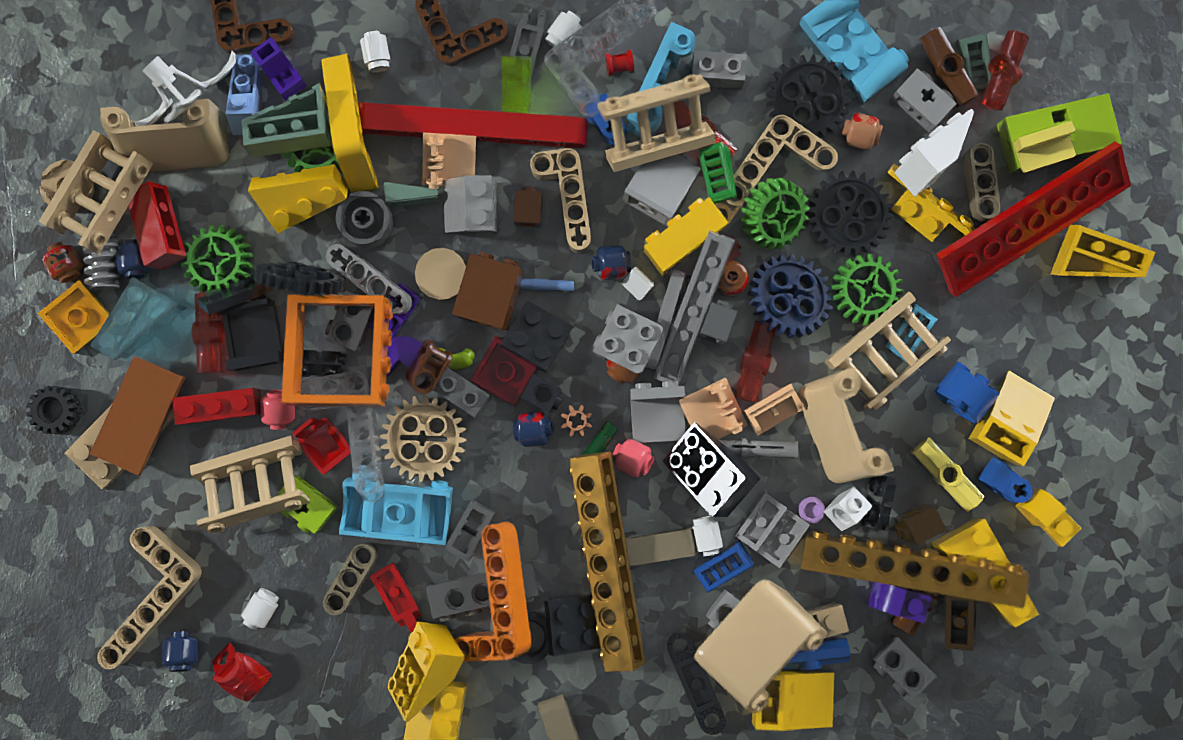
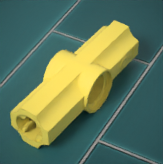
M930 437L918 444L911 452L932 474L935 482L942 485L966 512H969L982 502L985 496L963 474L961 467L953 463ZM947 467L953 472V477L948 482L943 478V471Z

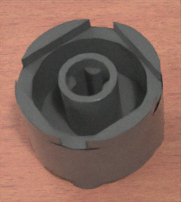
M368 191L354 192L340 203L336 212V224L339 231L350 243L359 248L372 249L383 245L388 241L393 231V214L386 203L374 193ZM367 215L370 218V221L366 222V225H363L360 222V220H365V216Z

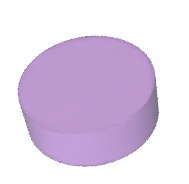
M806 497L798 505V515L807 523H817L825 515L823 512L825 505L816 497Z

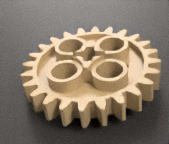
M424 395L422 402L419 401L417 396H413V404L410 405L407 400H403V409L394 406L397 414L395 416L387 414V418L391 423L390 425L382 424V427L388 430V434L380 435V438L387 440V444L382 445L381 449H389L390 452L384 458L394 459L390 467L400 466L399 475L409 471V480H413L415 475L418 474L420 482H423L426 474H428L430 480L433 481L435 480V472L444 477L445 467L453 471L454 468L451 462H461L456 454L457 452L462 453L466 451L460 447V443L467 442V439L460 437V433L465 432L467 429L458 427L463 418L454 419L453 416L457 410L454 408L447 411L448 402L445 401L439 406V398L437 397L433 399L432 403H429L427 395ZM410 417H414L418 422V427L413 432H409L405 428V422ZM436 418L442 419L445 425L440 433H435L431 428V424ZM423 431H425L427 436L447 437V441H426L425 446H423L422 441L401 440L400 437L401 435L421 436ZM410 443L416 447L417 451L416 455L411 459L404 455V447ZM434 445H439L443 449V456L438 460L433 459L430 455V449Z

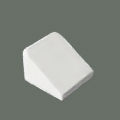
M634 267L622 282L623 286L639 301L654 287V283L638 267Z

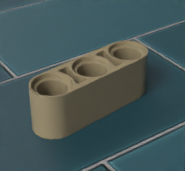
M979 143L965 153L963 165L971 218L978 223H985L999 214L1001 204L993 149L985 143ZM974 152L982 155L983 163H979L974 159ZM977 178L984 179L986 189L978 186ZM981 203L989 207V215L981 212Z
M692 528L625 538L629 566L697 555Z
M369 542L355 546L324 597L323 607L328 614L339 615L351 606L378 560L379 551L374 544ZM361 548H366L370 551L371 559L369 562H363L359 558ZM348 571L356 574L357 583L355 585H350L346 582L345 575ZM333 595H339L343 599L342 608L333 606Z
M564 694L538 702L541 718L549 740H580Z

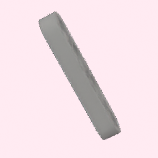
M334 244L328 248L326 252L327 262L367 295H384L386 298L391 294L393 297L401 298L402 307H395L396 302L391 298H387L390 304H392L391 312L393 314L403 315L410 310L412 300L409 294L352 249L341 244ZM342 252V257L350 262L346 264L339 261L336 253ZM361 264L365 269V273L362 278L356 279L353 271L357 265ZM377 280L384 282V290L381 294H375L373 291V285Z
M676 269L672 270L656 322L663 327V333L645 366L646 368L653 370L657 368L686 272Z

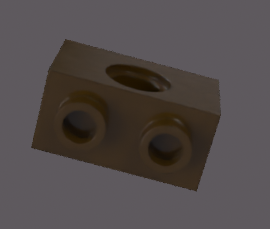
M920 504L894 517L896 522L894 530L900 540L904 539L905 542L919 545L947 531L936 507L933 505Z
M946 595V649L973 651L976 644L977 600Z

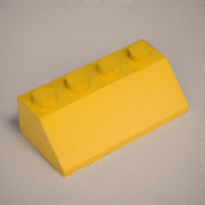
M452 681L406 723L404 740H458L468 683Z

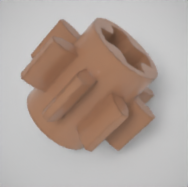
M570 405L571 413L569 415L561 414L563 418L567 419V423L561 427H569L571 429V437L575 431H579L584 436L583 428L585 426L592 428V425L587 423V418L591 417L592 413L585 415L582 412L584 409L583 405L580 406L579 411H574ZM577 413L581 414V420L584 421L583 426L578 425L577 428H573V423L569 421V418L571 416L575 417Z

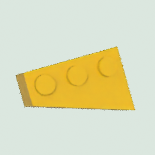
M335 165L303 169L301 172L285 174L284 172L272 177H252L248 192L278 234L346 200L349 187Z
M709 197L704 201L699 198L688 207L690 212L683 217L680 214L676 215L667 222L668 228L662 233H659L657 230L645 239L647 244L644 245V253L662 277L668 273L669 269L677 263L684 261L697 248L702 247L709 230L719 233L727 227L728 221Z
M1070 225L1050 274L1058 276L1146 277L1156 252L1081 225Z

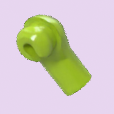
M466 348L462 352L453 354L448 367L452 370L469 367L475 359L474 352Z

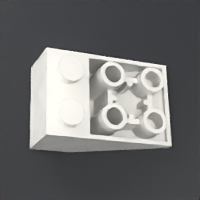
M972 109L964 115H961L960 112L954 115L947 122L948 126L943 127L940 125L930 133V138L927 140L924 138L920 139L911 147L912 151L899 160L902 165L894 173L914 196H917L932 185L957 160L974 114Z

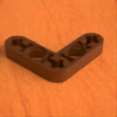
M210 0L217 42L226 53L231 54V51L236 54L252 51L269 39V35L278 46L289 44L294 38V29L285 19L278 18L241 25L237 0H226L227 2H223V0ZM225 9L232 10L233 12L232 19L227 22L220 21V13ZM283 26L285 30H288L284 32L283 37H280L277 33H275L279 32V27ZM269 28L270 32L273 34L268 35L266 29ZM254 30H260L263 33L262 39L256 43L249 40L250 33ZM241 33H243V38L246 44H243V42L240 40L242 38ZM232 35L234 39H239L232 41V46H229L226 42H224L229 39L228 36Z
M416 0L417 13L439 60L446 66L459 64L504 43L508 38L507 24L499 18L490 19L454 36L438 0ZM427 1L430 5L433 4L431 8L435 17L431 19L427 10L423 9V3ZM435 24H443L446 27L443 35L435 36L431 33V29ZM496 26L498 29H502L500 31L501 36L496 37L495 34H491L493 32L492 27ZM482 31H485V35L491 34L487 36L489 42H484ZM470 36L478 37L480 39L479 46L474 49L468 48L465 44L467 38ZM460 41L462 48L465 51V53L461 54L460 49H458L459 47L457 43ZM446 48H450L451 51L456 50L453 52V58L449 59L447 55L442 56L446 53Z

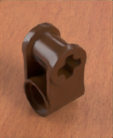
M426 340L419 348L416 358L406 372L405 379L407 384L419 394L432 392L441 375L449 366L452 360V352L449 350L443 351L434 346L433 341ZM425 374L424 382L416 385L417 378Z

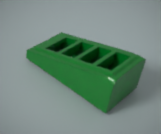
M722 142L699 149L700 162L709 198L714 204L737 198L730 149ZM722 165V168L712 170L713 167ZM725 175L724 179L714 181L715 178ZM727 185L728 189L716 192V188Z

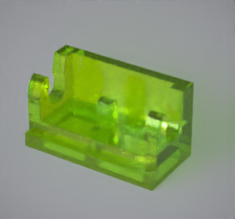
M502 55V111L528 113L531 110V56Z

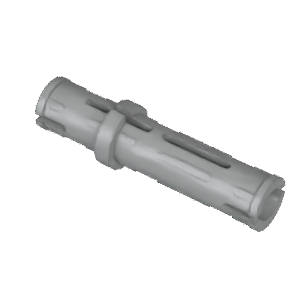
M742 438L741 440L718 439L735 454L741 456L742 459H747V456L798 458V441H748L747 438Z

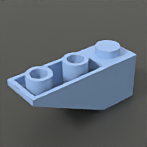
M236 55V63L232 68L225 113L232 134L243 135L241 120L262 110L261 67L252 55Z

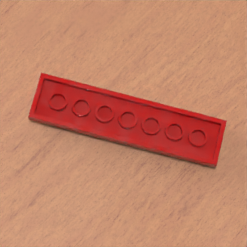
M1114 141L937 253L936 256L950 294L956 298L1131 187L1122 145Z

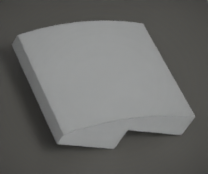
M765 493L735 537L781 569L811 525Z

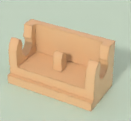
M788 384L742 412L756 436H759L802 411L804 406L793 389L792 384Z

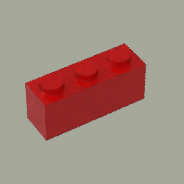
M146 181L140 185L128 209L144 266L165 270L185 258L186 253L167 186Z
M257 388L172 398L175 425H192L260 416L261 390Z

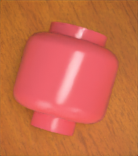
M282 389L269 390L260 399V419L264 424L270 425V429L287 428L286 424H290L295 420V406L282 403Z
M628 439L623 444L619 443L614 449L612 456L615 458L616 469L633 478H638L641 475L645 476L654 461L651 449L634 439Z

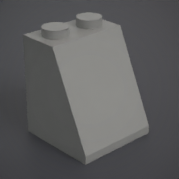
M677 154L641 164L624 191L623 202L668 227L667 222L676 215L697 179L701 168L697 166L698 162L688 156L682 158Z
M492 175L460 176L444 180L445 233L497 232V182Z

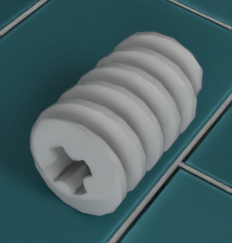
M111 234L99 255L83 248L84 253L90 255L84 258V263L91 265L84 269V273L91 276L84 279V283L92 286L91 289L109 290L120 288V285L112 283V280L119 278V274L111 272L112 269L117 268V263L111 262V259L116 258L115 252H111V248L118 247V243L110 241V238L118 235Z

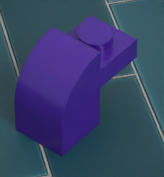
M272 37L250 52L285 101L307 86Z
M408 336L392 338V344L388 346L390 353L387 356L391 360L390 373H386V379L401 362L410 368L422 345L421 342Z
M873 582L867 605L896 616L925 623L932 597L904 589L900 586Z

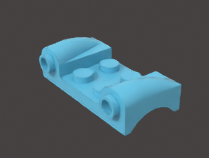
M824 0L804 15L799 25L829 63L835 62L834 69L836 71L843 70L840 77L849 80L846 83L863 105L881 89L905 73L908 69V56L902 49L897 50L894 47L888 49L858 11L860 0Z
M670 23L639 92L661 86L659 82H665L670 71L669 67L677 69L681 58L687 57L694 52L696 42L695 35L691 30L676 23ZM661 105L647 109L651 135L660 126L662 119ZM637 112L628 114L627 120L629 123L626 131L640 137Z
M361 472L352 473V477H347L343 481V511L339 528L340 535L439 545L447 544L453 487L448 486V482L434 480L432 485H426L425 488L374 483L373 479L368 478L367 473Z

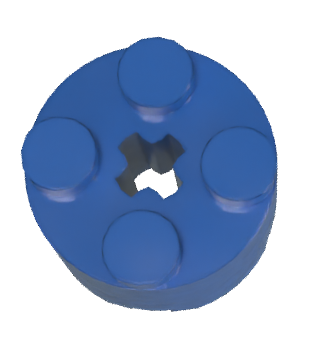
M957 362L933 393L944 404L948 403L953 407L952 410L972 423H978L997 400L1000 393L989 386L991 382L980 373H977L975 376L972 375L965 365Z

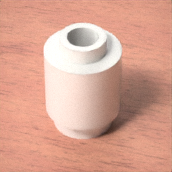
M571 11L567 13L561 12L547 31L548 35L545 40L552 47L562 52L564 48L570 46L582 29V26L579 24L581 19Z
M379 31L365 33L364 38L360 40L365 66L368 67L369 72H382L389 69L391 59L386 36L380 34Z
M711 516L694 519L692 529L697 552H703V556L718 554V548L723 547L718 521H715L714 517Z
M260 588L258 592L253 594L241 614L242 618L245 619L243 623L254 630L265 628L278 606L277 601L279 597L267 589Z

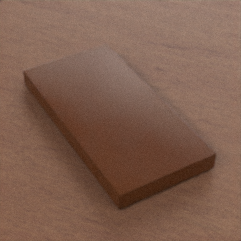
M134 356L90 454L131 473L142 475L173 406L172 398L177 397L185 377Z

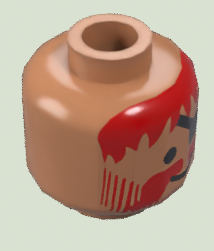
M855 113L852 120L846 119L842 135L847 136L846 142L849 146L870 150L873 145L878 146L883 125L879 124L878 117Z

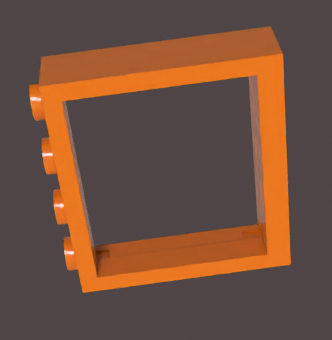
M288 295L282 403L289 406L385 407V400H387L388 393H390L389 384H386V373H390L391 360L390 357H387L388 346L392 344V332L388 330L389 319L393 318L390 301L384 295ZM306 306H375L371 395H301Z

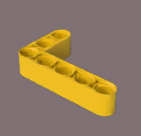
M346 53L322 59V69L335 156L351 194L358 191L378 189V182L363 141L354 74L349 55Z

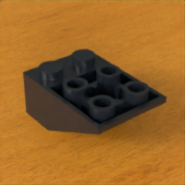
M696 422L691 425L663 459V463L711 517H728L761 479L742 458Z

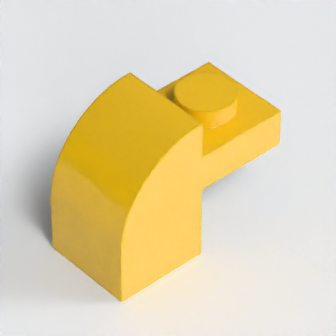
M1033 488L1032 496L1028 501L1015 505L1032 525L1040 526L1059 547H1063L1082 529L1065 511L1067 509L1057 499L1040 488Z

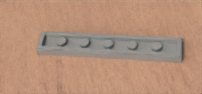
M709 230L654 374V379L662 382L678 381L679 386L735 242L734 239Z

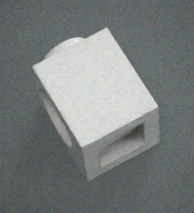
M852 487L839 494L823 512L840 531H843L857 524L872 505L855 487Z

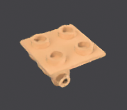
M423 132L422 185H429L431 189H439V186H444V180L475 175L476 136Z
M726 377L678 400L690 427L696 422L716 439L731 433H739L743 430V427L747 426V422Z

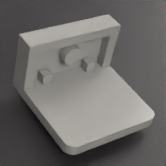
M617 304L615 309L611 310L605 322L607 325L603 333L597 336L593 345V352L606 361L610 360L630 371L640 374L647 365L663 333V327Z
M678 381L662 382V387L651 388V383L635 384V389H630L632 437L634 440L645 443L679 441L685 434V417L678 400L685 397L684 386H678Z

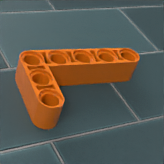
M510 522L488 525L483 529L482 544L494 631L474 632L456 638L455 641L465 656L463 662L508 660L525 654L530 650L531 636L516 528Z

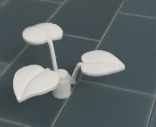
M231 51L230 58L222 71L205 82H200L177 70L173 65L168 67L157 56L142 71L153 81L151 84L157 89L163 102L160 108L151 116L135 121V126L155 124L173 103L172 99L168 100L161 86L164 89L168 87L180 101V103L173 104L172 112L165 118L167 123L177 118L186 107L190 106L199 97L201 91L196 89L188 98L184 99L171 84L176 79L172 75L173 73L205 91L222 80L232 70L236 63L235 53Z

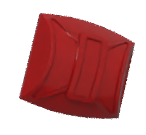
M312 417L293 432L294 437L298 438V442L309 461L323 475L352 453L342 433L326 417L322 419Z
M228 643L212 661L215 675L212 677L213 680L227 693L245 702L252 699L272 677V674L261 663L243 653L236 652L234 645ZM229 653L226 659L227 662L224 665L220 664L222 658Z

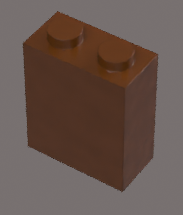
M479 251L478 255L470 253L452 315L507 332L525 271L518 267V262L504 258V261L500 262L494 260V255Z

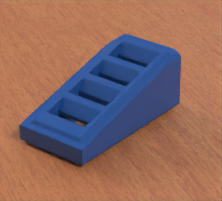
M739 540L696 567L693 571L708 593L753 567L754 561L743 543ZM737 552L743 563L739 564L733 553ZM726 557L728 558L734 569H729V567L724 561ZM714 564H719L720 568L724 572L723 576L719 574ZM709 568L716 580L712 582L704 570Z

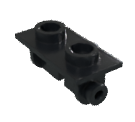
M303 349L302 377L316 375L335 379L346 376L343 365L346 364V354H341V351H322L321 359H317V350Z
M883 475L871 477L867 487L868 494L866 500L872 507L863 516L862 526L885 530L886 525L889 526L892 507L884 506V502H893L897 484H894L895 478Z

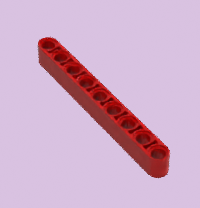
M358 103L362 134L423 138L424 132L476 136V141L568 148H584L587 146L588 119L582 117Z

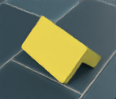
M1072 121L1020 137L1013 143L1023 173L1073 158L1076 155L1070 135L1075 132Z

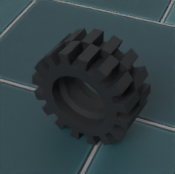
M46 386L44 389L36 390L37 395L30 396L29 399L33 401L26 405V407L30 408V412H26V416L32 418L29 420L30 425H35L34 429L37 431H42L45 434L69 432L68 429H73L76 426L73 424L74 422H79L80 417H77V413H82V408L77 407V405L81 404L80 400L75 399L77 395L74 392H69L70 390L67 388ZM57 400L62 404L63 413L59 419L53 421L46 416L45 408L50 401Z

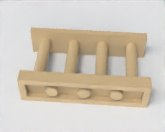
M690 75L683 80L622 97H611L604 102L597 103L598 109L605 121L611 120L615 147L605 150L607 161L614 172L716 143L715 133L707 122H702L699 94L710 92V86L702 75ZM688 98L691 125L677 130L673 102ZM663 105L666 132L651 137L647 109ZM637 112L641 139L626 144L621 116Z
M93 130L38 222L63 235L68 228L82 236L78 243L80 246L99 255L154 163L135 151L132 152L129 158L114 151L115 149L110 139ZM108 160L123 167L116 181L101 174ZM94 183L110 190L102 204L87 197ZM80 206L96 213L88 227L73 219Z
M910 291L903 294L900 300L892 304V307L888 308L875 321L870 322L824 361L830 369H834L837 366L844 370L851 367L856 368L851 362L853 359L850 355L858 349L860 352L863 351L886 377L889 383L877 392L856 368L861 383L860 389L869 398L862 405L865 410L872 407L876 410L887 401L885 397L932 356L936 359L948 349L945 345L951 339L946 336L937 341L911 311L913 308L910 304L916 298ZM897 315L900 318L903 317L929 347L920 357L917 358L891 328L893 325L890 321ZM877 332L880 335L883 334L909 364L900 374L897 375L871 345L873 342L870 338Z
M287 436L191 465V476L200 483L205 484L209 517L197 520V525L208 533L215 534L223 532L225 528L284 510H297L302 505L310 503V498L300 489L296 490L292 459L294 456L302 454L299 442L292 436ZM280 461L286 494L271 498L266 467L271 463ZM255 469L260 501L245 506L241 475L244 471ZM230 476L234 509L220 513L216 482L218 479Z

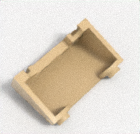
M198 99L186 107L182 113L183 122L135 126L134 121L130 120L126 111L119 107L100 108L102 126L115 151L127 158L131 156L133 151L139 153L154 163L148 173L222 166L228 159L226 114L210 99Z
M855 367L806 383L798 391V397L804 406L802 411L824 471L829 480L839 484L882 475L894 470L890 458L884 450L872 448L863 451L844 401L856 395L860 390V378Z
M762 580L746 594L695 653V660L742 706L755 714L767 705L769 693L765 690V687L800 649L804 651L817 649L828 633L785 589L769 580Z

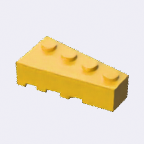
M976 517L931 542L935 549L946 557H950V554H960L966 556V560L978 562L979 558L995 561V565L1006 567L1007 563H1010L986 519ZM966 571L962 575L967 583L974 582L977 578V574L973 571ZM995 576L991 579L990 585L996 588L1001 587L1005 583V578ZM1028 594L1026 595L1024 609L986 602L1006 624L1015 628L1039 615Z

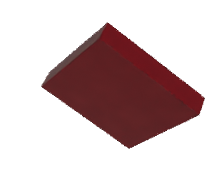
M495 336L472 375L470 382L516 408L527 384L538 368L500 347L503 340Z

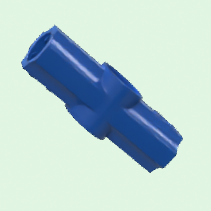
M847 638L823 640L822 644L815 650L804 651L800 649L781 670L792 668L813 670L821 668L822 665L850 662Z

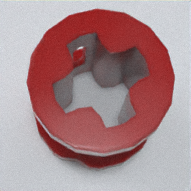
M631 49L622 54L610 55V53H605L608 77L613 76V73L626 71L634 73L635 68Z

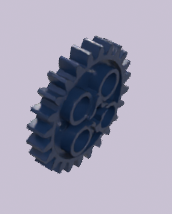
M781 254L777 260L771 257L767 263L763 262L753 274L754 278L749 282V285L753 288L748 292V295L755 298L752 299L749 305L757 306V310L753 315L761 314L762 319L759 323L764 324L768 322L769 332L775 327L777 328V336L786 331L788 339L794 336L795 333L798 338H801L805 333L808 336L811 335L815 329L818 330L823 325L822 322L824 323L829 318L827 314L833 307L828 304L834 298L827 295V293L832 290V287L824 285L828 277L820 278L821 268L815 271L812 269L813 261L806 265L804 264L803 256L798 261H795L794 254H791L787 260ZM774 279H778L782 286L777 285ZM800 282H803L807 286V289L803 288L800 285ZM774 303L780 305L781 308H782V311H779L778 309H776V307L774 306ZM800 306L807 310V314L801 311Z

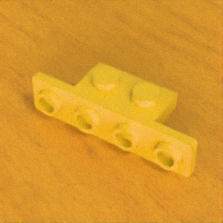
M893 164L888 174L906 187L894 173L899 167ZM930 186L917 196H914L907 188L891 208L892 211L931 242L948 223H951L965 236L975 230L973 227L974 223L970 218L963 214L961 216L952 210L954 207L944 198L938 199L932 194L933 190Z

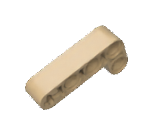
M571 148L538 152L532 156L530 161L532 174L539 180L559 179L568 246L574 253H584L591 245V234L579 154ZM571 157L576 163L572 168H565L561 165L562 160ZM540 161H546L550 164L549 169L544 172L538 171L535 166ZM569 183H575L580 189L575 194H569L565 191V187ZM574 208L580 209L583 212V216L579 220H572L568 216L569 211ZM579 227L582 239H587L582 242L581 246H577L575 241L572 242V240L576 239L575 228Z

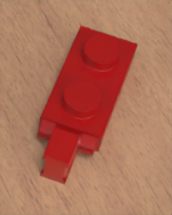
M392 562L370 575V579L394 621L398 622L400 627L407 625L412 633L417 622H420L418 617L422 615V612L396 564Z

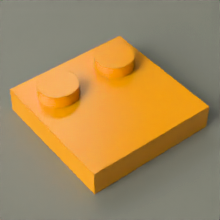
M78 280L37 313L72 354L78 353L117 321L82 280Z

